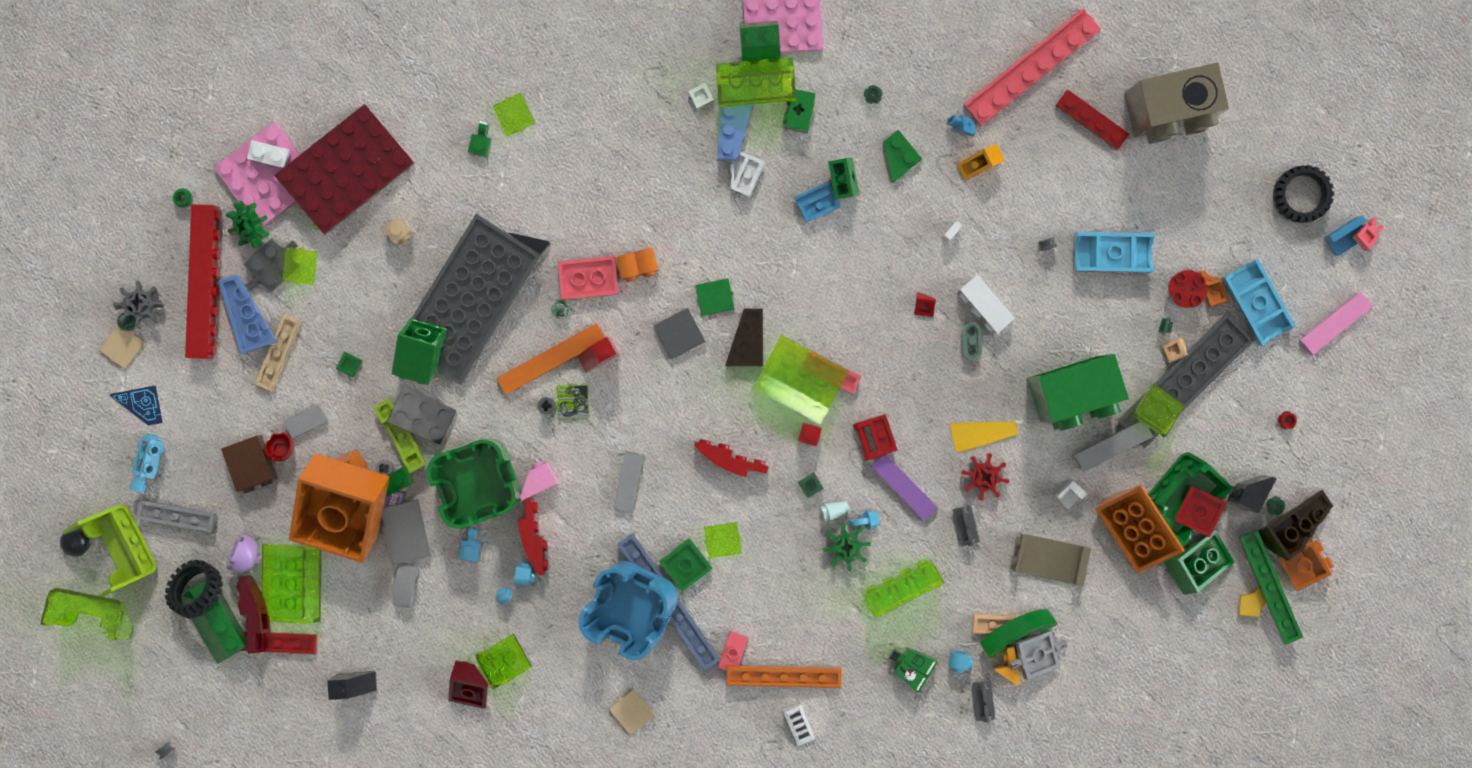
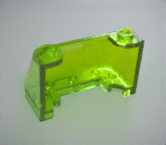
M54 588L48 592L40 625L49 627L53 625L71 626L76 622L78 614L82 613L102 617L100 627L107 630L108 639L128 640L132 638L134 626L123 601L64 588Z

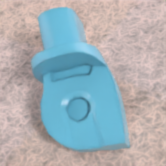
M865 510L863 518L848 520L849 526L865 525L868 530H872L873 527L880 525L877 511L870 512Z

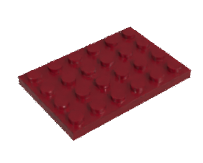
M364 104L274 176L320 231L326 235L415 163Z

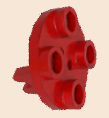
M1183 270L1176 273L1168 285L1170 299L1182 308H1193L1200 305L1207 294L1205 277L1193 270Z

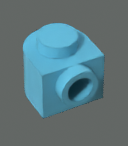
M521 562V564L516 566L514 585L530 586V583H534L536 572L532 571L533 566L530 562Z
M955 650L950 652L948 666L952 668L953 672L963 673V670H972L973 658H970L969 652Z

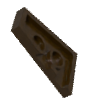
M743 309L725 366H763V309Z

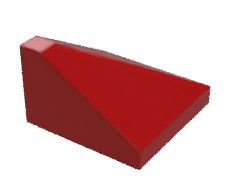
M917 292L914 315L933 317L936 299Z

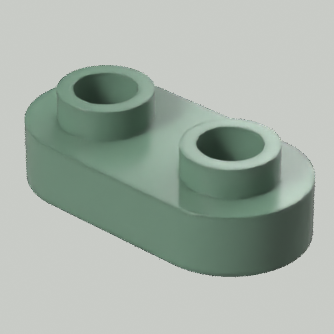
M969 322L962 328V354L967 360L971 361L977 360L982 354V330L980 325L975 322ZM970 328L974 329V335L972 336L968 334V329ZM970 347L975 349V353L973 355L969 354L968 349Z

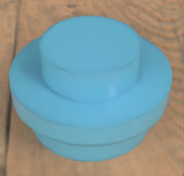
M502 587L497 591L495 600L505 604L513 596L512 589L510 587Z

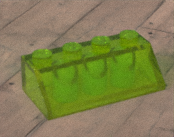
M793 57L716 64L719 107L796 101Z
M926 558L916 563V567L912 569L910 567L904 568L899 571L900 575L894 578L889 576L882 580V584L878 586L873 584L865 589L866 592L862 594L875 619L945 584L931 559L928 561Z

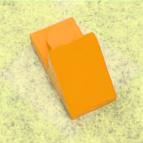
M1012 644L1006 645V651L1002 652L1004 663L1007 662V664L992 668L1015 685H1021L1018 668L1011 670L1009 668L1010 665H1008V662L1016 660L1014 646Z

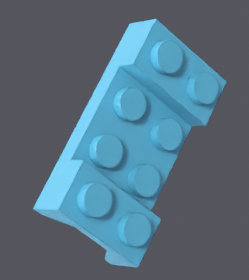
M1076 232L1074 272L1152 273L1154 272L1152 245L1155 233Z
M1259 259L1221 278L1227 291L1234 297L1249 324V330L1258 346L1296 327Z

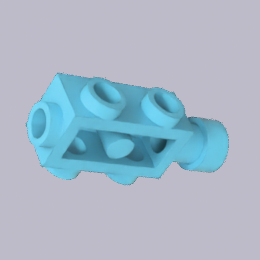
M146 433V436H142L137 444V455L132 462V473L135 474L134 481H131L130 490L144 493L147 486L145 484L146 479H154L155 474L159 470L158 463L164 451V442L158 440L156 435Z

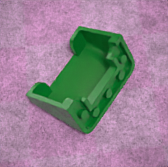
M1189 452L1180 455L1148 493L1183 547L1191 540L1193 531L1191 528L1175 521L1174 517L1190 486L1192 485L1219 499L1226 498L1233 489L1206 461Z

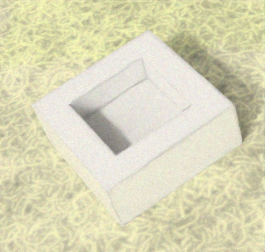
M706 83L688 91L697 109L714 101Z
M956 221L943 235V238L947 242L950 241L962 225Z

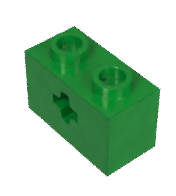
M793 89L792 94L788 93L786 105H790L789 112H785L783 118L786 130L808 134L816 93ZM797 107H801V111L804 112H801L800 115H796V111L794 110H797Z
M853 158L828 161L835 200L859 196Z

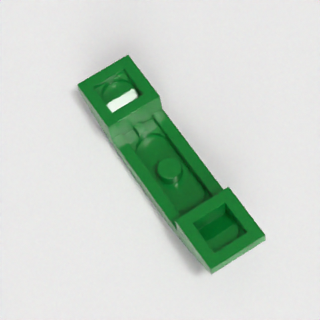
M1048 609L1029 612L995 629L980 642V645L990 659L1006 651V645L1037 630L1042 633L1058 624Z

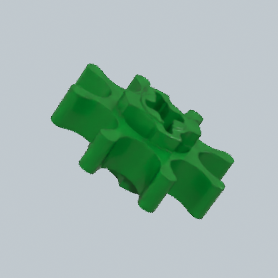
M243 201L234 203L233 206L236 212L233 210L226 213V217L233 221L234 226L228 229V233L237 232V235L240 236L239 246H243L249 243V241L252 248L262 245L259 237L263 239L270 235L268 231L262 228L261 222L268 219L267 216L258 217V214L255 212L256 203H252L246 206V208Z
M841 523L843 530L840 535L835 536L830 531H827V535L833 538L834 543L831 547H823L822 550L823 552L833 551L836 558L831 562L832 567H835L839 560H845L847 562V570L851 571L852 559L859 558L863 563L867 561L865 557L860 555L859 551L863 546H870L871 543L869 541L864 543L858 541L857 536L862 531L861 527H858L855 533L849 534L846 532V524ZM845 538L848 544L852 545V547L848 549V555L843 548H841V546H844L845 544Z

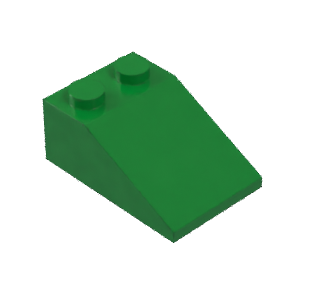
M778 21L739 24L744 82L782 79Z
M1213 530L1210 537L1202 536L1184 547L1185 551L1164 562L1183 595L1198 593L1235 563L1216 530Z

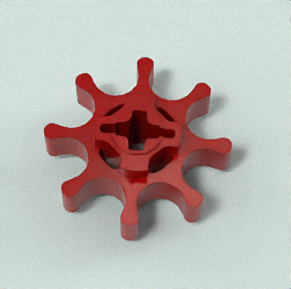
M991 453L986 454L987 459L982 464H979L976 458L971 456L970 460L974 463V469L970 472L961 471L962 475H969L971 477V484L965 486L964 490L969 491L971 488L977 487L980 491L978 499L981 501L984 499L983 495L987 490H992L995 497H1000V494L996 491L997 483H1009V479L999 477V470L1006 467V463L1001 462L999 466L994 467L990 462ZM981 471L986 474L989 473L987 476L989 483L986 480H981L983 477Z

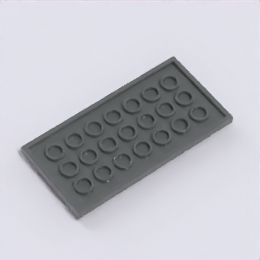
M475 214L412 316V319L447 329L436 370L459 385L465 380L542 256L479 214Z

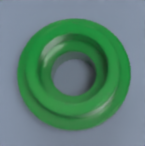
M181 188L174 192L173 202L176 206L185 208L192 203L193 197L189 190ZM182 195L186 196V200L184 202H182L180 199Z

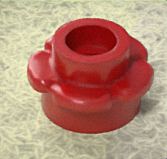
M1284 411L1282 415H1279L1278 423H1280V427L1284 430L1293 429L1296 426L1297 417L1290 411Z

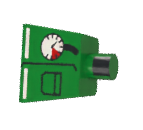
M908 647L903 654L893 649L888 658L897 664L894 672L918 693L938 663L935 658Z

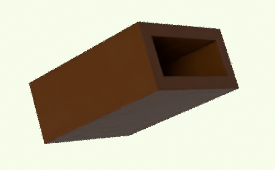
M257 435L221 448L236 492L243 491L244 494L255 490L254 486L260 484L262 487L273 484L272 480L277 478L272 461L266 455L265 442L262 435Z

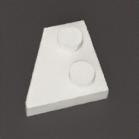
M740 151L738 160L731 161L730 165L731 189L750 197L765 162Z

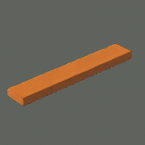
M598 323L496 379L505 395L578 356L589 346L604 339L605 336Z
M726 665V686L841 688V667Z

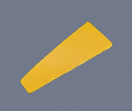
M1015 421L950 423L957 453L1018 434Z

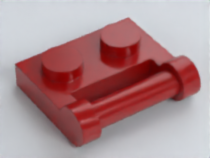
M886 414L853 424L854 431H857L864 452V461L898 451ZM868 426L877 449L874 452H871L864 428Z

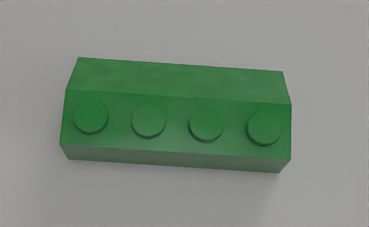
M206 581L182 596L183 606L192 603L200 596ZM222 593L217 594L219 599L218 601H213L214 607H208L209 612H203L201 617L191 618L217 664L244 649L247 637L243 634L244 630Z

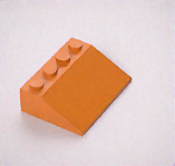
M1142 485L1118 492L1104 499L1095 508L1137 573L1185 551Z

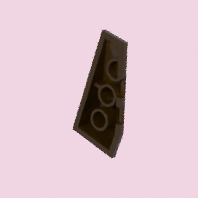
M1323 490L1312 495L1258 530L1265 547L1286 561L1290 560L1304 550L1306 543L1313 537L1315 530L1330 512L1333 504Z

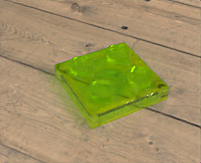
M1152 384L1132 416L1162 437H1166L1185 405L1155 384Z

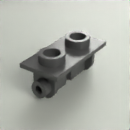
M971 505L952 509L961 547L979 543L980 540Z
M991 681L972 683L976 721L991 722V720L995 719Z

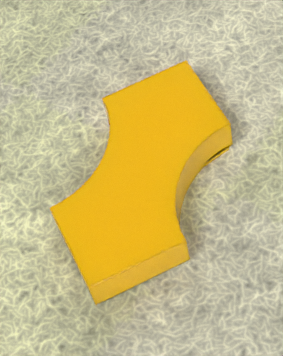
M1259 585L1253 592L1240 595L1239 615L1259 617L1262 607L1266 604Z

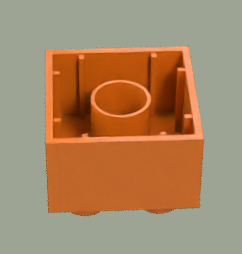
M315 453L298 478L289 541L364 563L379 536L390 476Z

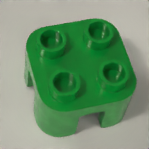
M481 439L468 445L439 453L427 465L426 475L430 486L436 485L443 504L438 507L439 514L443 522L449 527L462 529L487 519L501 516L515 509L521 500V488L508 450L502 442L496 439Z

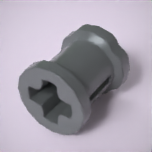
M550 397L540 399L537 405L539 412L542 414H552L557 407L556 402ZM547 400L549 404H552V407L548 408V411H546V408L542 406L547 402Z

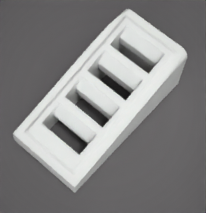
M801 703L783 710L798 746L816 739ZM798 712L801 713V715L796 716L792 719L790 718V715H793ZM803 718V722L793 725V722ZM806 725V729L796 732L795 729ZM809 732V736L799 739V735Z

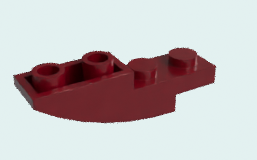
M238 576V609L240 615H247L245 626L247 629L246 647L248 654L264 652V633H270L267 606L262 592L253 577Z

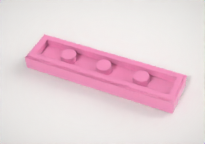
M1358 292L1299 341L1313 355L1373 306L1361 292Z

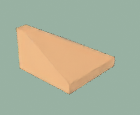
M1178 338L1162 346L1170 364L1187 356L1184 339Z

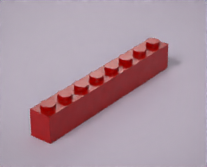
M191 204L185 358L214 359L217 351L216 344H214V336L217 335L215 317L218 316L216 298L219 296L217 279L220 276L217 263L221 255L218 241L221 240L219 222L222 220V211L220 207L215 205Z

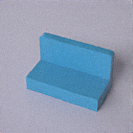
M1363 215L1355 217L1324 237L1336 256L1358 244L1352 237L1367 222Z

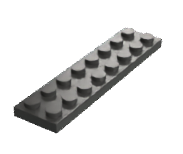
M1225 313L1187 351V356L1177 360L1117 422L1125 429L1144 419L1153 435L1152 438L1139 444L1142 448H1146L1254 340L1228 313Z

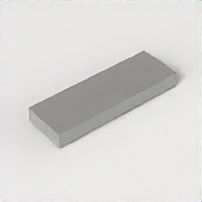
M625 452L614 505L615 509L633 512L644 455Z

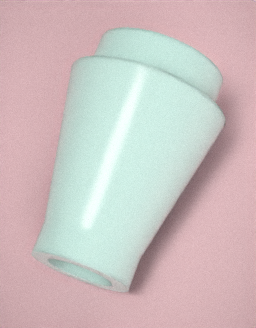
M847 501L824 503L823 506L819 507L823 521L828 520L830 522L840 515L849 512Z

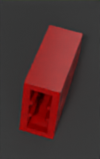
M606 337L589 346L577 358L587 373L620 354L611 338Z

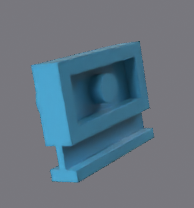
M830 181L794 197L806 223L841 207L838 199L835 200Z

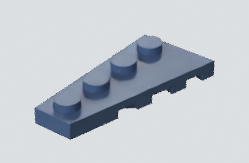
M720 84L718 160H738L759 85Z
M239 275L219 280V286L240 353L244 354L277 343V339Z

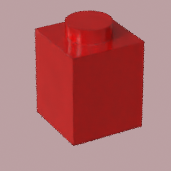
M803 422L798 441L817 447L822 428Z

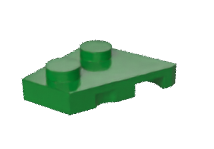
M899 130L883 141L891 181L894 183L919 163L922 158Z

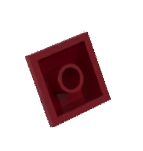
M456 660L449 680L448 701L486 709L488 682L475 664Z

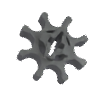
M136 281V290L133 292H127L121 287L119 290L122 295L126 296L125 300L120 303L113 302L116 310L125 309L124 315L119 317L120 322L125 324L129 318L136 319L135 326L137 329L142 328L141 321L144 318H150L156 323L158 320L155 315L151 314L152 310L157 307L164 308L161 300L152 301L153 295L158 293L156 287L152 286L148 292L141 291L142 284L140 281Z

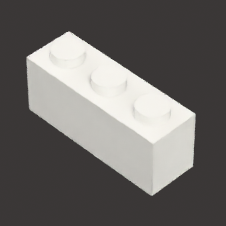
M978 275L974 276L958 290L960 293L958 295L965 304H970L973 308L971 312L978 319L982 318L985 322L984 327L989 333L994 332V334H998L1015 319Z

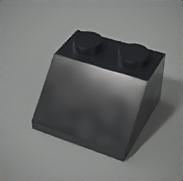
M1261 475L1239 482L1236 486H1232L1233 489L1228 494L1230 496L1228 501L1248 511L1259 513L1277 478Z

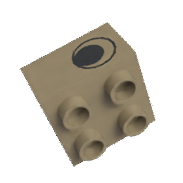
M1218 62L1143 79L1124 93L1134 137L1146 135L1148 144L1171 139V136L1181 133L1179 127H1184L1186 135L1207 131L1209 127L1218 125L1217 116L1229 109Z

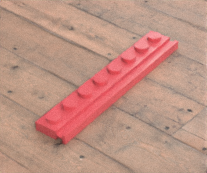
M1083 8L964 104V107L968 109L977 123L982 126L1101 30L1100 27Z

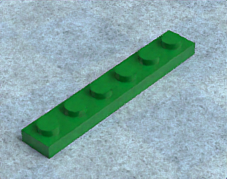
M1258 530L1238 537L1283 644L1287 645L1304 638Z

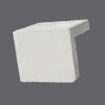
M1069 480L1054 497L1069 509L1078 499H1083L1087 493L1073 480Z

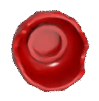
M284 432L272 434L264 447L266 455L276 462L286 461L292 456L295 449L293 440Z

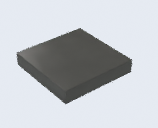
M688 308L654 325L671 359L706 342Z

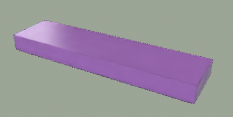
M887 455L880 456L871 465L923 521L938 508Z

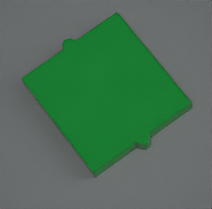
M729 278L696 285L697 302L700 304L702 316L735 309L732 298L734 293L731 292Z

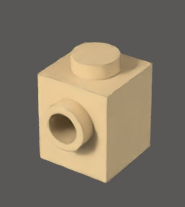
M398 217L382 229L399 246L407 243L413 234L403 220Z

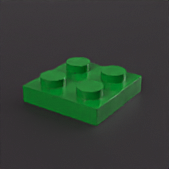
M690 538L659 561L682 592L713 569Z

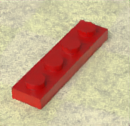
M1068 89L1055 105L1116 150L1121 147L1129 136L1127 131Z

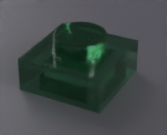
M814 472L798 481L807 498L824 489Z

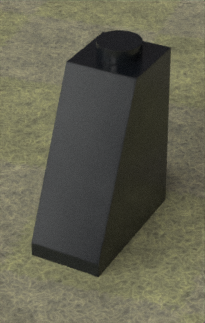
M376 671L336 674L327 680L328 700L349 699L376 691Z

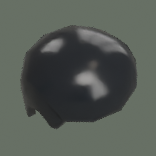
M79 528L65 535L63 533L60 538V547L66 555L72 557L82 556L90 547V538L86 537L82 529Z

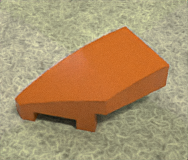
M1200 271V275L1206 279L1207 294L1205 297L1209 308L1228 303L1229 299L1221 282L1222 279L1215 278L1205 271Z

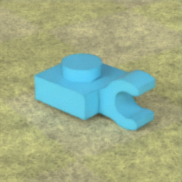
M469 528L467 540H461L458 559L478 562L481 542H476L478 528Z

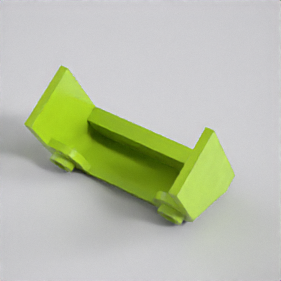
M117 505L84 518L63 531L65 535L81 528L84 535L90 539L101 536L118 569L111 573L108 578L111 588L96 596L97 600L151 575L157 568L156 562L130 510L124 505Z

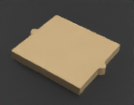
M118 324L100 351L108 356L111 362H116L126 369L143 347L145 341L135 335L134 331H130L122 324Z
M634 689L624 697H620L619 701L609 708L629 735L639 727H644V723L654 716V713Z

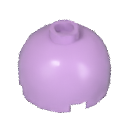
M244 533L239 534L242 538L240 541L236 540L228 559L231 561V566H226L228 570L239 573L246 572L254 564L258 565L262 554L258 553V542L253 537Z

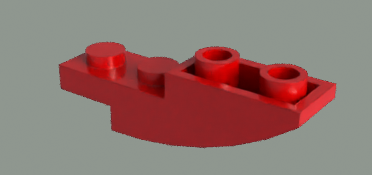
M704 439L695 442L694 446L701 454L729 472L747 477L748 470L766 474L768 472L769 466L765 465L766 461L754 459V462L746 461L747 457L736 455L735 458L731 457L733 450L729 449L730 445L719 443L718 446L710 445L711 441Z
M534 498L524 499L525 517L518 518L520 538L533 568L540 576H543L549 570L548 559H545L548 543L547 540H544V535L536 536V533H539V521H535V514L538 513V502H535Z

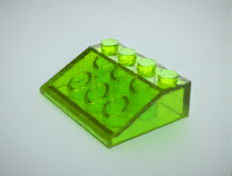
M781 334L752 389L821 425L849 370Z
M262 544L261 592L267 606L269 621L296 624L321 622L322 550L302 544Z

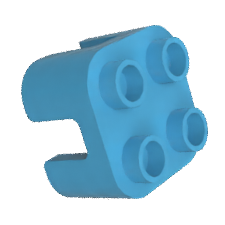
M619 561L602 571L596 577L593 587L598 589L594 599L583 608L580 614L579 629L582 635L593 643L600 644L608 638L621 644L622 646L618 654L626 659H641L661 641L678 601L677 590L669 580L628 561Z

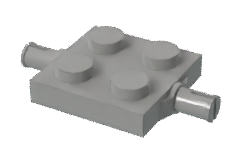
M1050 630L1015 642L1018 659L1008 662L1009 668L1013 670L1021 667L1023 677L1026 680L1060 667L1058 651L1067 648V642L1063 640L1055 643Z

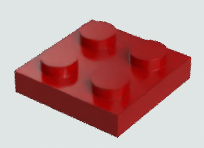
M1191 485L1174 520L1210 537L1227 502Z

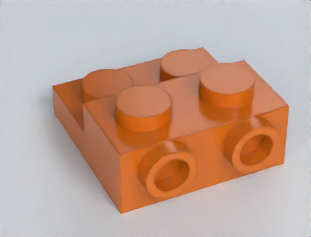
M1313 537L1308 540L1304 550L1290 560L1286 561L1280 556L1277 557L1296 591L1332 575L1333 570L1331 568L1334 565L1329 557H1324L1322 553L1324 548L1319 540L1315 541Z

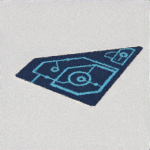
M156 386L110 394L113 399L147 425L163 422Z

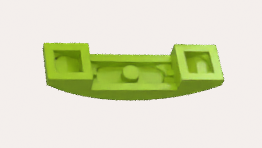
M388 398L374 406L373 409L381 424H384L401 455L400 458L411 474L427 465L413 434L387 422L394 407V403Z

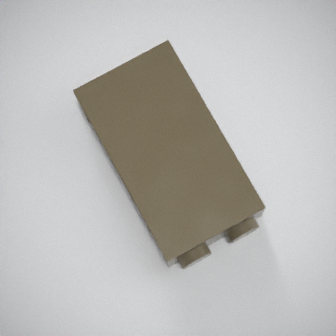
M1020 533L1019 537H1016L1014 548H1017L1016 555L1012 556L1011 559L1012 571L1084 586L1091 548Z

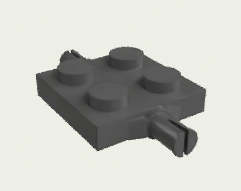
M271 238L243 264L253 276L245 284L246 287L252 290L260 283L270 292H273L299 267L290 254L298 247L296 242L292 240L284 248Z

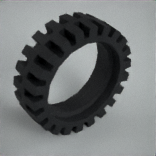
M1301 165L1289 169L1278 178L1279 180L1275 184L1276 188L1273 190V193H1275L1273 200L1276 201V209L1279 208V213L1284 215V218L1290 219L1292 222L1307 223L1317 220L1326 214L1334 200L1332 199V196H1334L1332 188L1334 186L1333 183L1330 184L1331 179L1329 176L1326 177L1324 171H1320V168L1312 167L1311 165ZM1297 176H1309L1316 180L1321 187V202L1311 212H1297L1290 207L1286 200V187Z
M197 559L187 561V564H182V569L177 568L175 570L177 574H172L170 576L172 581L167 582L169 588H165V593H167L165 599L169 608L189 619L197 618V616L201 617L203 612H209L208 607H214L213 601H218L219 597L217 594L222 592V589L219 587L223 586V582L220 581L222 580L220 572L210 564ZM205 573L206 584L203 592L195 601L183 606L182 593L185 586L194 576Z

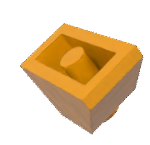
M995 144L957 163V166L964 180L967 181L999 165L1005 159L998 145Z

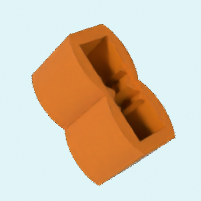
M653 247L615 257L621 280L626 279V283L638 280L637 276L644 275L645 278L655 276V272L659 271Z

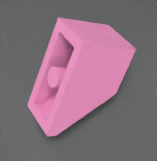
M541 461L532 465L533 470L528 472L520 495L521 501L558 483L549 463L543 464Z

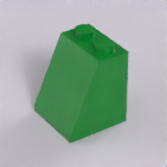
M410 318L397 336L391 374L401 379L415 381L418 384L429 385L436 372L447 329Z

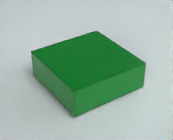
M344 352L336 369L351 377H355L363 360Z

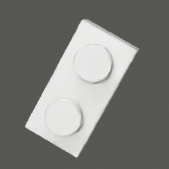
M251 140L247 159L284 168L287 165L291 150Z

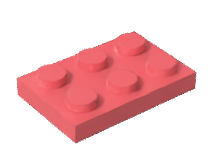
M615 256L558 261L561 300L619 294Z

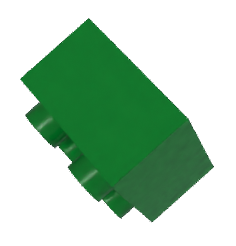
M1115 353L1095 356L1027 378L1040 422L1052 423L1054 430L1060 429L1062 431L1082 425L1081 414L1089 412L1091 418L1098 417V419L1121 412L1118 402L1129 399Z

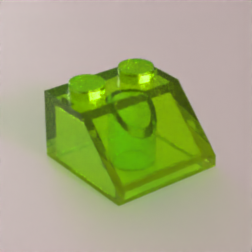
M514 633L474 655L492 689L506 684L532 667Z

